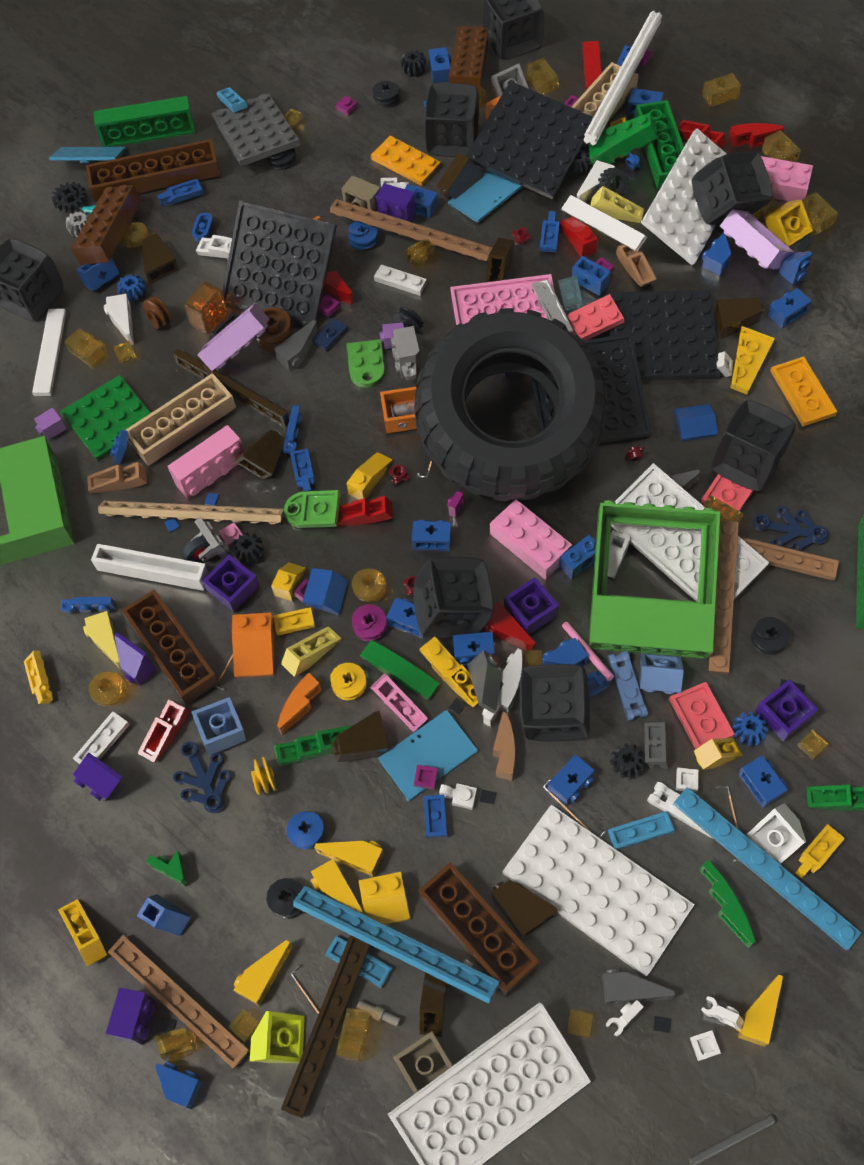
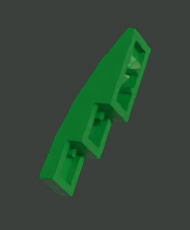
M373 640L368 643L360 654V657L383 674H386L390 679L394 678L408 690H414L426 700L430 698L439 685V682Z
M353 725L316 731L315 735L295 738L293 742L274 745L278 766L332 754L331 745L334 743L336 736Z
M850 785L807 787L808 808L864 811V787H851Z
M707 860L701 866L700 872L713 885L709 890V894L722 907L717 915L749 949L756 941L748 919L724 877Z

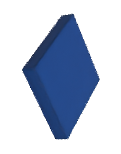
M208 493L204 504L215 506L219 495Z
M174 517L164 522L170 533L180 528Z

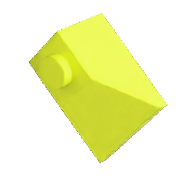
M266 1011L251 1037L250 1061L299 1063L303 1054L305 1016Z

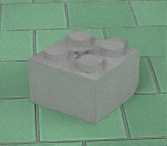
M414 326L394 329V337H391L396 372H400L401 379L405 378L406 381L417 379L421 368Z

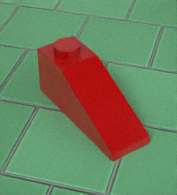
M573 216L560 221V229L580 257H587L596 253L598 238L590 227Z
M499 601L493 605V614L483 630L485 632H492L495 638L534 653L536 643Z

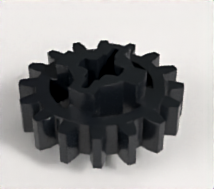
M66 182V185L60 184V188L56 187V192H52L53 197L51 199L55 208H58L59 211L64 210V213H67L68 210L73 213L74 209L79 211V207H83V203L87 202V193L84 186L81 187L80 183L76 185L75 182L71 184Z

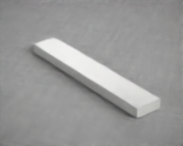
M570 195L562 207L563 212L638 252L647 238L644 234Z
M48 309L32 391L34 396L52 395L66 318L65 309Z

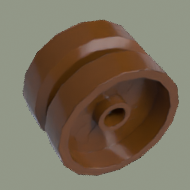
M273 307L262 310L269 318L268 326L259 337H256L260 348L271 353H275L274 348L293 335L291 320L287 312Z

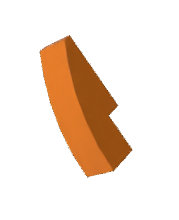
M310 673L294 688L282 709L277 724L282 735L312 710L310 701L322 691L320 683Z

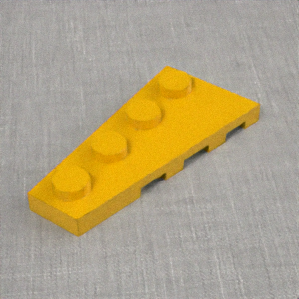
M744 326L741 327L731 389L748 394L775 338Z

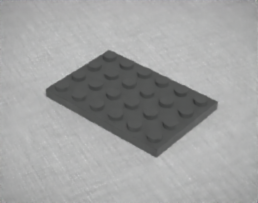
M269 93L246 100L248 107L234 113L229 108L219 109L211 113L215 124L240 166L300 146L298 137Z

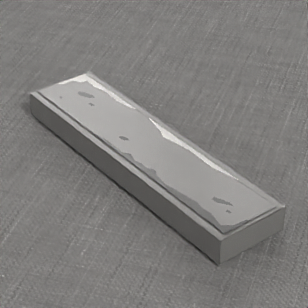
M546 279L533 283L532 289L546 318L551 321L554 318L566 325L568 331L573 334V329L549 280Z

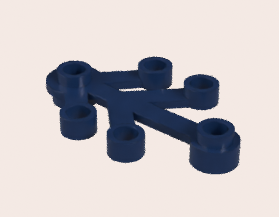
M779 506L776 516L784 519L788 525L771 522L765 514L756 515L753 521V526L758 531L771 529L787 533L780 538H774L771 542L772 545L778 543L782 547L794 538L804 536L806 537L800 542H793L789 548L797 547L799 549L797 551H801L812 543L823 544L828 539L827 530L823 526H815L805 510H798L794 519L786 506ZM797 522L804 523L807 529L801 528Z
M185 742L181 747V753L186 759L190 760L198 778L178 771L173 775V780L177 785L187 784L201 788L206 796L193 793L191 789L187 788L181 792V798L187 803L194 801L203 804L205 810L209 813H218L224 807L222 793L226 784L231 781L232 776L227 770L220 771L218 774L219 781L213 792L211 783L217 768L224 762L220 753L212 754L210 758L211 763L205 774L197 757L198 747L194 742ZM190 749H193L194 752L192 754H187ZM220 757L219 762H214V759ZM228 774V778L223 780L222 776ZM182 775L183 779L181 781H177V777ZM186 793H191L189 798H184ZM213 801H218L216 806H211Z

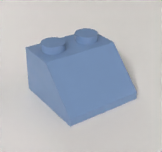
M641 653L640 689L646 692H655L657 690L667 694L681 693L684 671L681 657Z

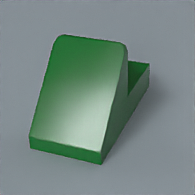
M178 850L170 862L160 855L157 858L150 855L146 863L151 868L185 887L188 884L183 857Z

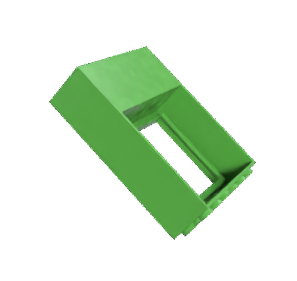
M42 436L0 448V483L10 532L0 536V566L74 545L56 455L46 437Z
M609 500L604 501V503L600 502L588 643L591 649L708 659L713 653L720 511H715L713 508L695 510L694 507L689 506L680 509L675 508L673 505L655 507L654 504L649 503L640 506L633 502H625L624 504H616L615 501ZM611 523L702 530L698 601L607 595Z

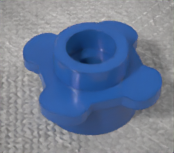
M628 154L629 157L625 160L627 165L633 170L636 167L640 169L639 157L636 154Z

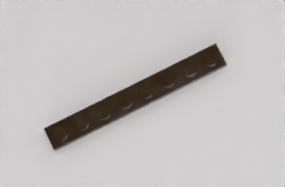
M177 349L173 353L176 363L202 379L213 373L234 398L284 427L289 423L288 413L284 408L275 406L269 399H263L255 391L246 389L244 385L232 381L229 376L220 374L216 369L211 371L201 360L194 359L187 352Z
M352 935L349 936L281 1107V1110L302 1119L371 946Z

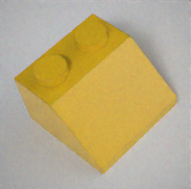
M802 200L788 201L764 217L768 229L788 247L813 231Z
M401 872L359 880L365 916L384 925L410 920Z

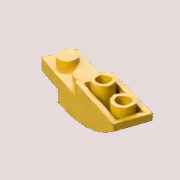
M434 636L419 651L432 664L435 672L471 707H474L478 704L470 673L462 664L460 665Z

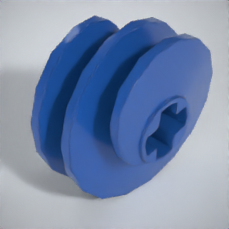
M360 221L349 225V244L353 248L365 250L377 243L378 231L376 226H369Z
M299 812L288 822L287 836L291 843L299 849L315 847L316 843H320L324 836V823L320 816L314 812ZM308 827V832L304 833L303 828Z

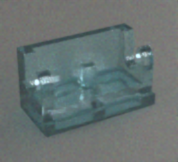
M577 276L558 280L564 309L569 310L567 313L569 314L584 307Z

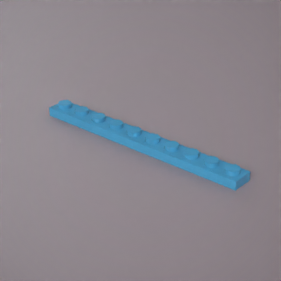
M686 787L673 803L675 807L846 951L850 949L861 934L857 928L692 790Z
M306 886L303 887L293 901L294 907L488 1004L498 988V980Z

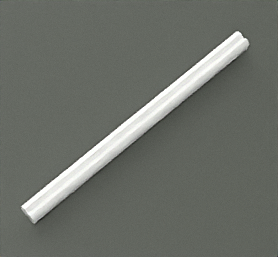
M652 11L649 14L584 134V141L586 143L590 142L592 145L597 143L661 23L662 15L660 12L656 14L655 11Z

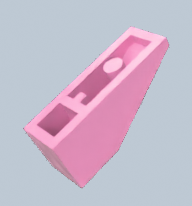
M383 674L370 687L413 732L428 719L386 674Z

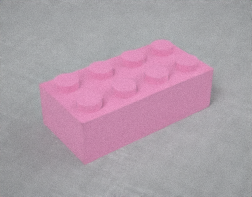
M761 156L771 182L773 199L784 201L802 200L804 204L813 165Z
M227 425L168 465L175 485L187 499L197 495L206 486L213 484L215 480L222 475H226L229 470L238 465L234 462V458L244 450L241 439Z
M518 500L513 501L490 523V534L545 580L559 568L560 556L572 548L570 542Z

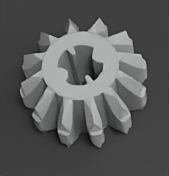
M75 210L74 214L70 213V217L66 218V228L72 237H78L90 216L88 212L83 210L77 212Z

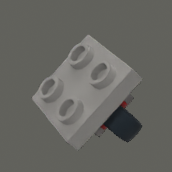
M201 517L194 522L201 532L184 547L182 552L184 559L202 563L218 554L224 560L229 555V547L222 541L220 534L209 521L205 523Z

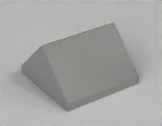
M519 63L491 76L492 95L495 98L503 94L510 81L528 88Z

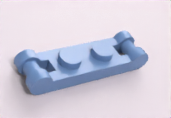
M623 651L618 655H607L610 669L615 675V685L627 721L634 720V717L641 716V718L647 717V708L643 702L628 651ZM623 662L624 666L618 667L617 663ZM637 705V708L632 709L630 706Z

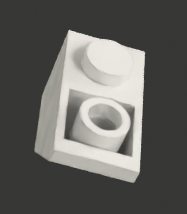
M614 530L610 536L608 576L615 579L627 552L631 537Z

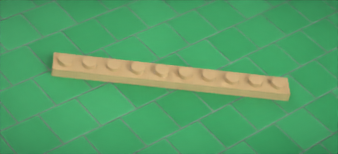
M104 500L98 506L99 514H105L106 516L123 515L124 517H132L136 515L142 518L156 516L161 519L177 517L179 520L195 518L197 520L201 517L203 520L213 519L217 522L232 520V522L250 521L251 523L268 522L269 524L281 523L284 517V509L107 500Z

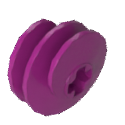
M363 605L356 609L352 615L354 632L361 640L368 642L371 640L376 641L386 632L388 626L387 619L380 607Z

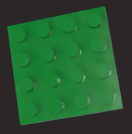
M120 375L60 411L97 462L111 453L115 436H119L120 430H126L151 414Z

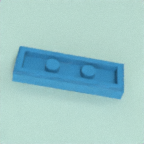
M230 87L217 92V97L233 113L248 107L246 101Z
M665 811L608 829L607 832L613 848L620 850L674 833L675 829L668 812Z
M336 935L325 956L339 963L347 941ZM367 954L359 976L382 989L393 968Z

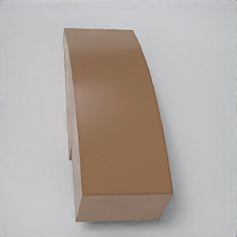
M625 245L618 246L616 251L618 259L638 285L642 287L657 280L642 251L636 252Z
M139 462L123 468L120 465H115L87 476L88 492H114L147 484L146 468Z
M503 712L493 748V756L499 758L496 777L512 781L515 764L514 735L508 715Z

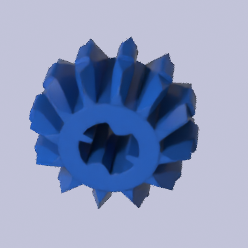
M133 273L130 276L126 275L125 278H120V282L117 283L119 295L126 294L130 302L133 300L138 301V298H144V294L147 293L146 283L139 275L135 276Z
M752 711L748 715L743 712L740 717L735 718L732 730L735 731L734 738H741L740 744L745 741L748 747L752 745V742L758 746L760 740L764 741L766 739L765 734H767L768 728L765 725L767 722L766 720H760V714L755 717Z

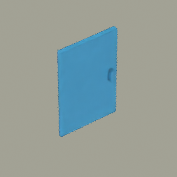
M61 147L49 158L50 160H80V163H89V160L117 159L127 148Z
M486 171L483 178L458 198H452L448 201V205L478 223L523 186L495 173Z
M445 710L380 756L378 760L402 791L407 801H410L425 790V788L414 787L417 765L437 768L436 781H438L478 752V749L469 740L450 713Z

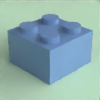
M230 697L192 711L195 724L208 756L246 741L244 730Z

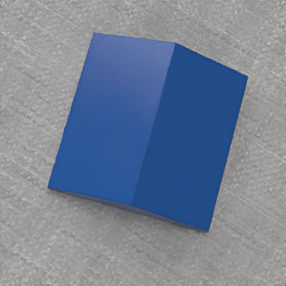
M709 404L673 410L682 441L718 435L715 413Z
M312 568L302 604L339 615L348 580L334 571Z

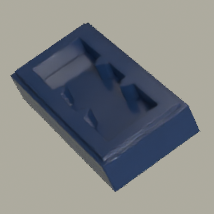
M334 318L312 339V342L326 352L348 330V326Z

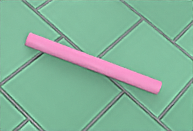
M564 622L562 624L563 629L572 639L576 638L589 655L588 658L608 681L613 679L614 675L569 622Z

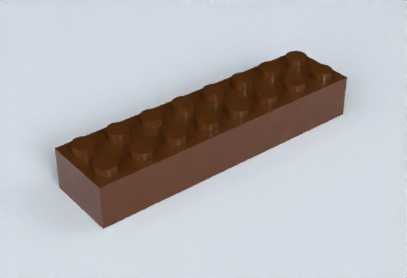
M212 139L86 165L89 189L94 202H98L104 189L107 187L134 185L137 193L175 186L194 179L203 180L220 176Z

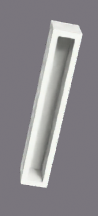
M97 544L91 559L97 571L202 591L205 589L202 581L209 575L207 567L203 563Z

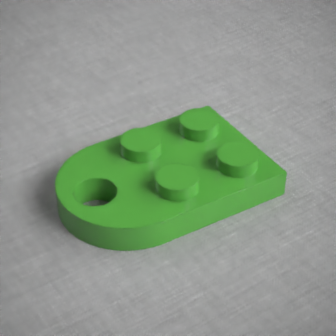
M380 339L347 343L349 372L352 382L362 388L378 385L385 375ZM367 376L372 377V379L369 381L364 380V378Z
M339 490L298 492L287 500L284 506L285 518L292 526L297 528L337 527L341 493ZM293 507H298L295 513H290Z

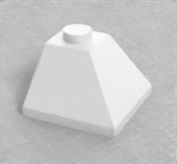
M785 803L773 809L746 834L779 864L783 863L806 842L799 819Z

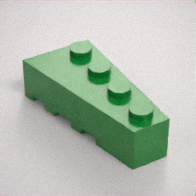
M651 113L604 129L595 145L589 142V159L593 166L597 160L612 164L615 162L614 159L621 155L625 157L630 154L632 149H639L657 139V125Z

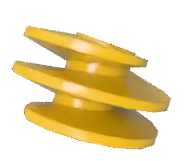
M354 663L340 664L334 668L330 676L332 690L342 700H355L365 692L367 679L364 670L359 665Z
M263 756L261 769L257 760L254 759V771H251L257 795H261V785L265 793H269V782L273 791H276L272 766H268Z

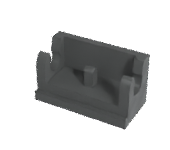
M644 723L645 763H648V766L652 769L654 765H660L662 769H668V734L666 723Z

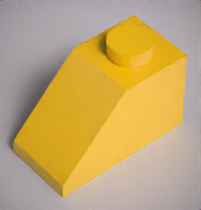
M287 563L280 568L271 585L274 595L293 601L295 597L293 593L299 587L307 570L306 567Z
M734 738L711 739L694 751L697 762L703 769H714L743 756Z

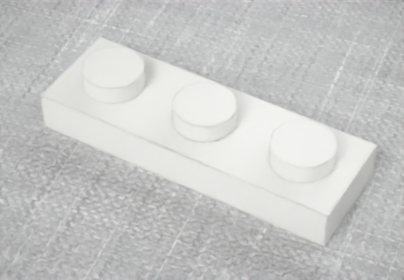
M380 265L374 276V281L419 296L427 284V279L384 265Z
M112 711L73 759L80 764L89 752L100 760L130 724Z

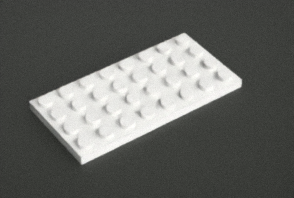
M699 129L693 131L641 221V224L691 265L697 261L716 226L708 225L704 222L694 196L692 178L712 160L726 154Z
M654 463L615 501L616 504L633 502L640 506L649 503L654 504L655 507L673 505L675 508L680 509L687 506L694 507L695 510H703L705 508ZM611 523V527L617 532L630 536V543L690 597L696 602L698 601L702 530ZM739 536L737 539L734 599L769 564L765 558Z
M550 805L502 871L505 876L519 886L555 906L560 916L644 977L648 976L695 905L553 805Z
M539 1002L389 1112L388 1116L419 1165H482L591 1081L543 1004Z

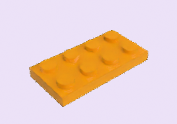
M389 136L371 154V160L420 186H423L441 167V162L392 136Z
M805 357L771 367L770 372L803 427L836 416L837 410Z

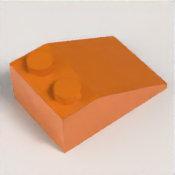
M272 613L232 615L235 678L274 676L275 623Z

